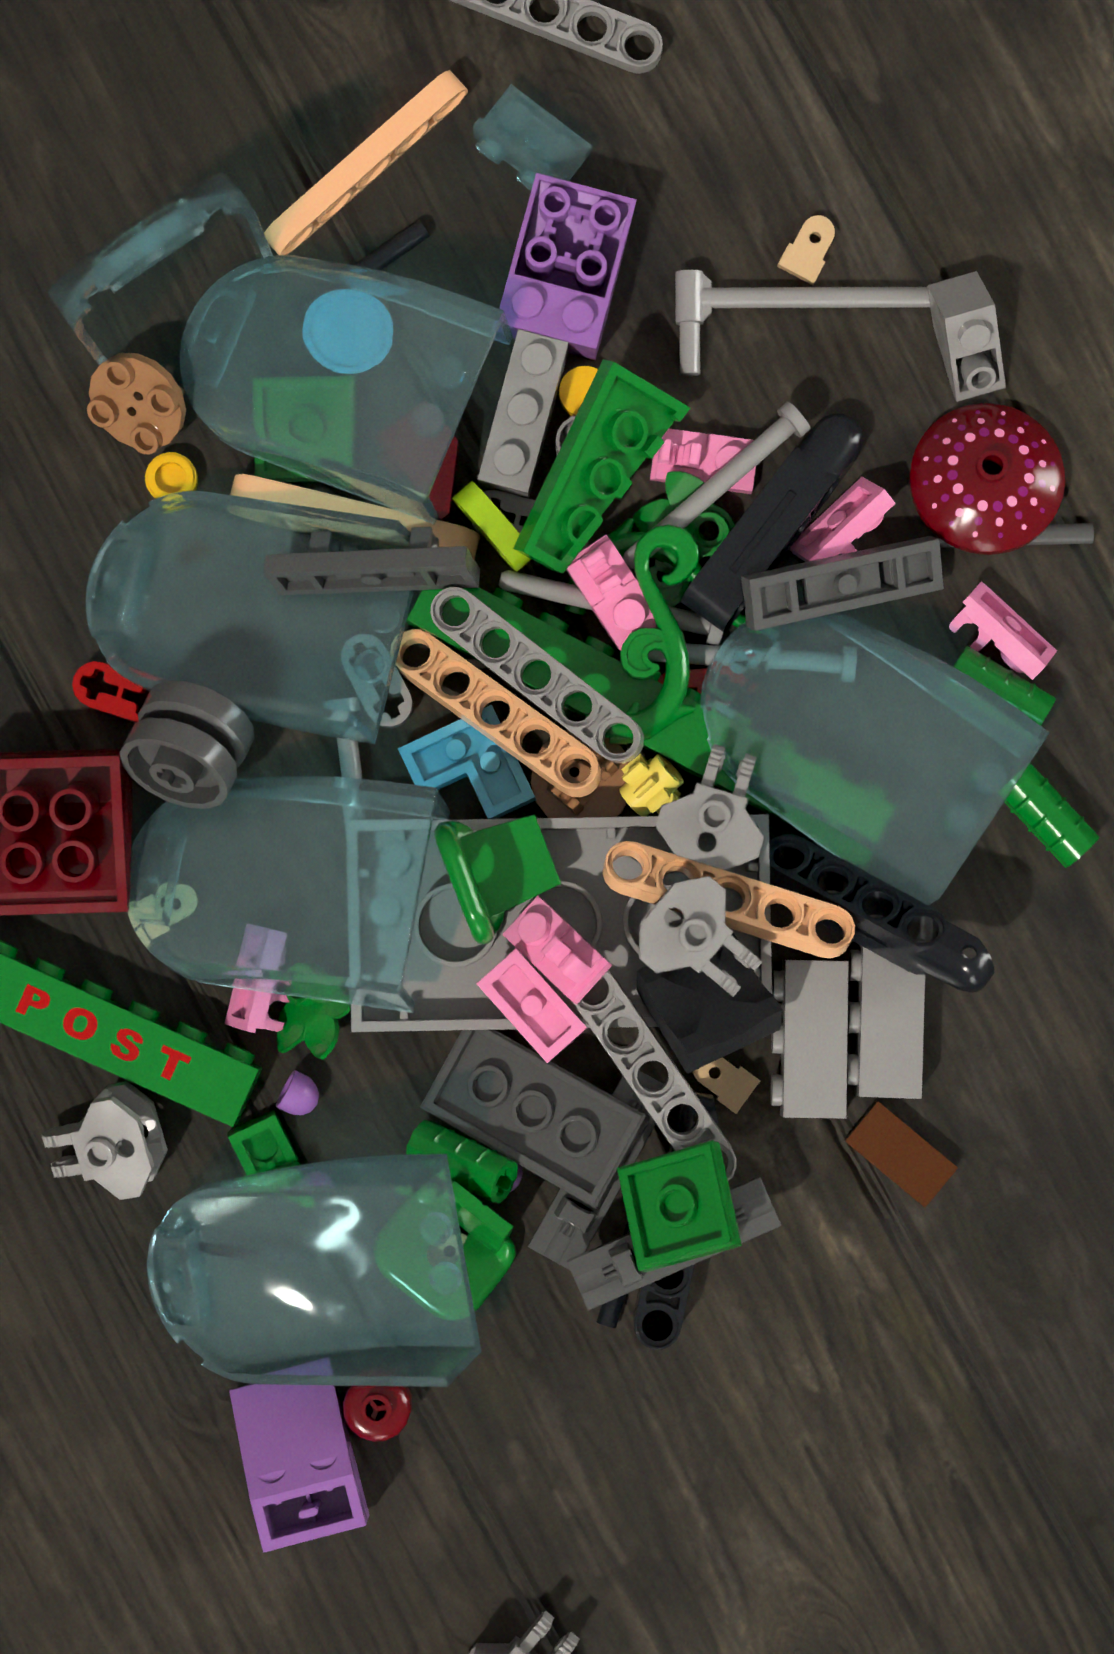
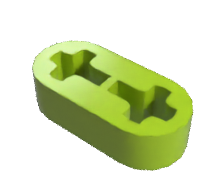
M473 481L469 482L452 497L464 515L515 572L519 571L531 560V558L513 549L520 533Z

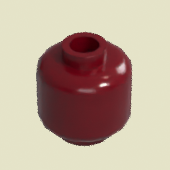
M384 1369L369 1370L359 1375L349 1386L343 1402L344 1418L349 1428L360 1438L372 1442L387 1441L398 1435L407 1425L412 1410L411 1392L406 1382L396 1373ZM375 1400H380L384 1404L378 1405ZM368 1403L373 1408L372 1414L367 1410ZM386 1410L384 1416H377L378 1411Z

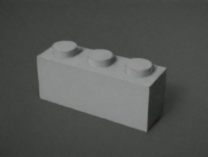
M518 329L477 479L480 489L499 490L525 498L530 497L565 368L569 342Z
M858 944V950H850L848 964L849 981H857V1002H848V1033H856L855 1054H847V1085H854V1095L858 1097L922 1099L925 975L908 972Z
M782 960V970H773L772 995L777 1002H781L782 1019L780 1030L771 1034L772 1054H781L780 1075H771L770 1095L771 1106H780V1116L783 1118L846 1119L849 961Z

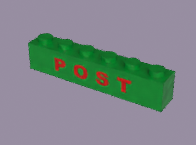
M0 940L1 1024L231 1127L238 1125L263 1069L252 1063L255 1058L254 1053L228 1042L224 1050L205 1042L208 1036L207 1032L182 1021L179 1022L176 1029L157 1021L161 1014L160 1011L135 1000H132L129 1008L110 1000L114 992L113 990L88 979L84 980L82 986L63 979L66 969L41 958H37L34 965L16 958L19 948Z

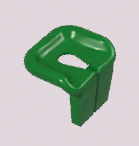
M535 814L474 832L468 826L455 821L441 822L435 828L434 837L470 932L474 940L479 944L491 942L493 936L501 927L504 911L561 884Z
M433 1181L424 1182L409 1194L381 1231L376 1246L377 1259L381 1269L391 1280L432 1312L449 1319L464 1318L476 1312L483 1305L513 1264L516 1247L509 1237L513 1226L486 1205L482 1206V1202L455 1181L447 1182L444 1185ZM457 1223L468 1232V1235L456 1263L451 1267L440 1268L430 1260L429 1247L435 1239Z

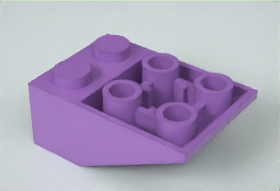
M536 173L495 322L496 334L516 339L518 329L569 342V354L596 360L637 199Z
M331 1363L229 1390L249 1498L263 1553L367 1525L370 1514Z

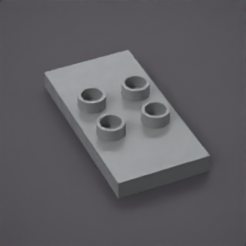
M769 814L750 815L765 837L760 855L754 860L726 871L770 884ZM658 816L536 818L561 881L560 885L538 896L546 901L612 964L609 971L617 979L648 1026L658 1027L636 991L637 970L647 966L639 959V924L655 905L617 893L605 883L602 874L603 864L608 851L619 842H637L674 854L655 827ZM515 819L348 822L351 1032L516 1029L476 983L516 948L502 934L536 896L504 911L501 927L493 936L491 942L488 944L477 943L470 932L434 837L436 826L445 821L460 822L471 828L474 832ZM709 832L703 833L698 840L700 848L706 852L712 851L716 846L715 836ZM622 856L613 862L614 872L623 879H635L642 873L640 863L633 857ZM672 872L664 877L663 883L668 890L673 883L690 879L681 872ZM724 888L726 890L725 911L732 912L741 908L743 905L741 895L732 888ZM769 905L767 908H765L764 914L766 920L771 924V910ZM669 909L665 913L664 919L668 926L676 927L682 922L683 915ZM732 929L739 942L762 961L754 972L772 994L771 941ZM522 954L587 1028H590L573 1002ZM602 977L583 997V1000L589 1003L602 1001L609 990L607 981ZM620 1017L615 1019L609 1025V1028L637 1027V1024L629 1018Z

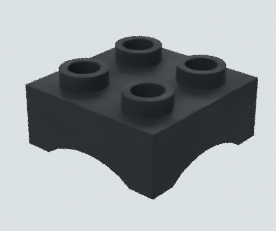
M733 932L731 936H733L737 941H739ZM724 945L718 949L709 961L718 969L725 970L737 980V985L741 988L734 997L702 970L698 973L691 966L659 973L654 972L648 966L637 970L636 991L687 1074L779 1031L781 1027L782 1008L775 997L763 985L754 970L746 968Z

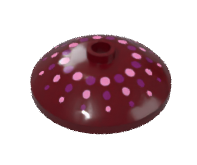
M994 403L972 404L945 414L924 433L915 449L911 462L909 476L910 492L919 516L926 526L941 540L969 553L985 555L1002 554L1029 544L1050 525L1061 505L1064 495L1065 470L1062 456L1055 441L1035 419L1022 411L1005 405ZM987 461H993L999 465L1001 472L996 475H990L984 471L982 464Z

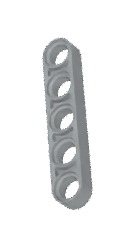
M449 0L632 73L641 74L649 72L656 67L661 58L662 38L654 26L592 0H554L559 7V13L554 20L547 23L538 22L531 16L529 9L535 0H506L500 4H493L487 0ZM595 16L603 20L607 29L603 38L594 42L581 38L577 32V25L583 18ZM634 35L648 37L654 45V52L646 60L638 61L630 58L624 48L629 38Z
M460 587L443 589L434 597L431 603L430 614L433 623L443 633L594 751L614 763L623 764L634 760L640 754L644 746V735L636 721L478 598ZM455 597L465 599L470 608L467 620L459 626L447 625L442 616L445 603ZM503 629L509 634L510 647L503 656L490 658L483 650V639L489 631ZM536 660L544 661L550 667L551 679L544 688L532 690L525 685L523 672L529 663ZM583 692L591 699L592 711L585 720L579 722L571 721L565 716L564 703L571 694ZM617 724L627 725L633 733L631 747L621 754L611 753L605 745L606 732Z
M608 970L602 977L607 981L609 990L602 1001L589 1003L582 999L577 1005L574 1002L573 1004L674 1150H681L712 1140L719 1142L721 1150L727 1155L725 1170L729 1181L736 1170V1156L732 1146L617 979ZM626 1017L637 1024L638 1036L628 1046H618L608 1037L609 1025L617 1018ZM648 1061H658L668 1070L666 1083L658 1089H648L639 1083L637 1077L639 1068ZM687 1104L696 1110L698 1121L692 1130L677 1132L669 1126L667 1116L674 1106Z

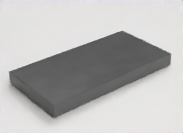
M462 1030L420 1106L425 1111L491 1149L497 1150L498 1153L596 1209L601 1208L618 1177L617 1168L624 1166L650 1116L554 1062L549 1061L547 1063L538 1053L497 1030Z

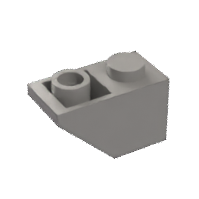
M971 272L927 285L933 328L956 402L1006 388L995 303L978 272Z

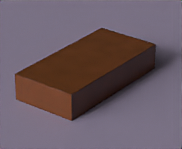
M878 1101L873 1103L844 1139L848 1145L924 1208H926L958 1169L957 1166Z

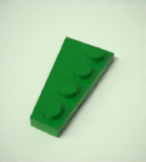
M602 360L513 549L553 571L564 573L602 524L603 519L601 515L615 498L621 499L633 484L630 478L646 458H653L664 444L661 438L674 421L681 422L691 408L614 361Z

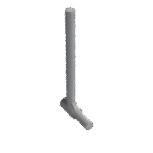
M676 271L675 312L676 325H679L680 375H700V325L704 324V321L711 315L712 308L930 307L928 288H712L711 281L703 274V271Z

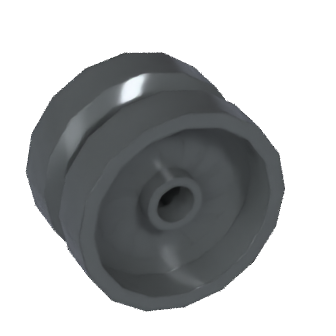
M172 680L154 685L139 711V721L130 730L120 750L122 766L134 781L148 792L167 802L198 809H209L221 805L227 798L237 777V768L244 761L255 738L253 724L245 712L230 699L208 687L188 681Z

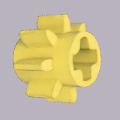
M640 753L621 769L624 772L622 779L626 783L619 788L620 794L626 803L640 816H647L655 811L659 814L661 806L678 800V797L681 795L677 789L684 783L682 776L671 762L660 754L647 761Z

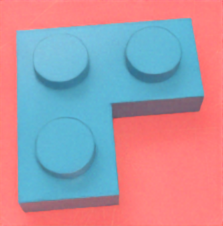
M493 706L485 707L482 711L483 721L490 725L500 724ZM462 719L398 748L421 798L468 776L488 819L500 818L536 801L519 761Z

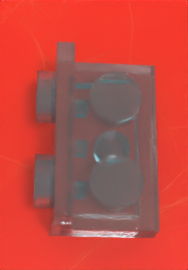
M510 84L484 119L479 117L473 125L474 138L478 140L475 144L476 148L492 162L500 164L504 160L518 170L519 173L516 175V178L530 191L532 190L536 173L569 181L592 152L591 144L512 84Z

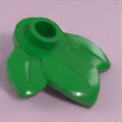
M669 471L665 481L667 498L657 499L642 506L633 515L634 523L641 532H648L705 482L687 472ZM714 503L684 528L685 531L692 535L698 545L699 562L704 556H712L735 526L731 515L724 508L714 505ZM705 521H713L719 527V534L714 538H706L700 532V525ZM655 560L657 571L671 573L667 565Z
M318 962L300 964L291 972L287 980L286 995L290 1002L285 1004L279 1015L278 1021L283 1022L284 1026L281 1031L277 1032V1047L279 1052L286 1053L304 1041L311 1053L316 1058L323 1060L331 1053L338 1041L340 1031L338 1019L346 1016L351 1010L350 989L344 980L334 978L331 970L326 965Z

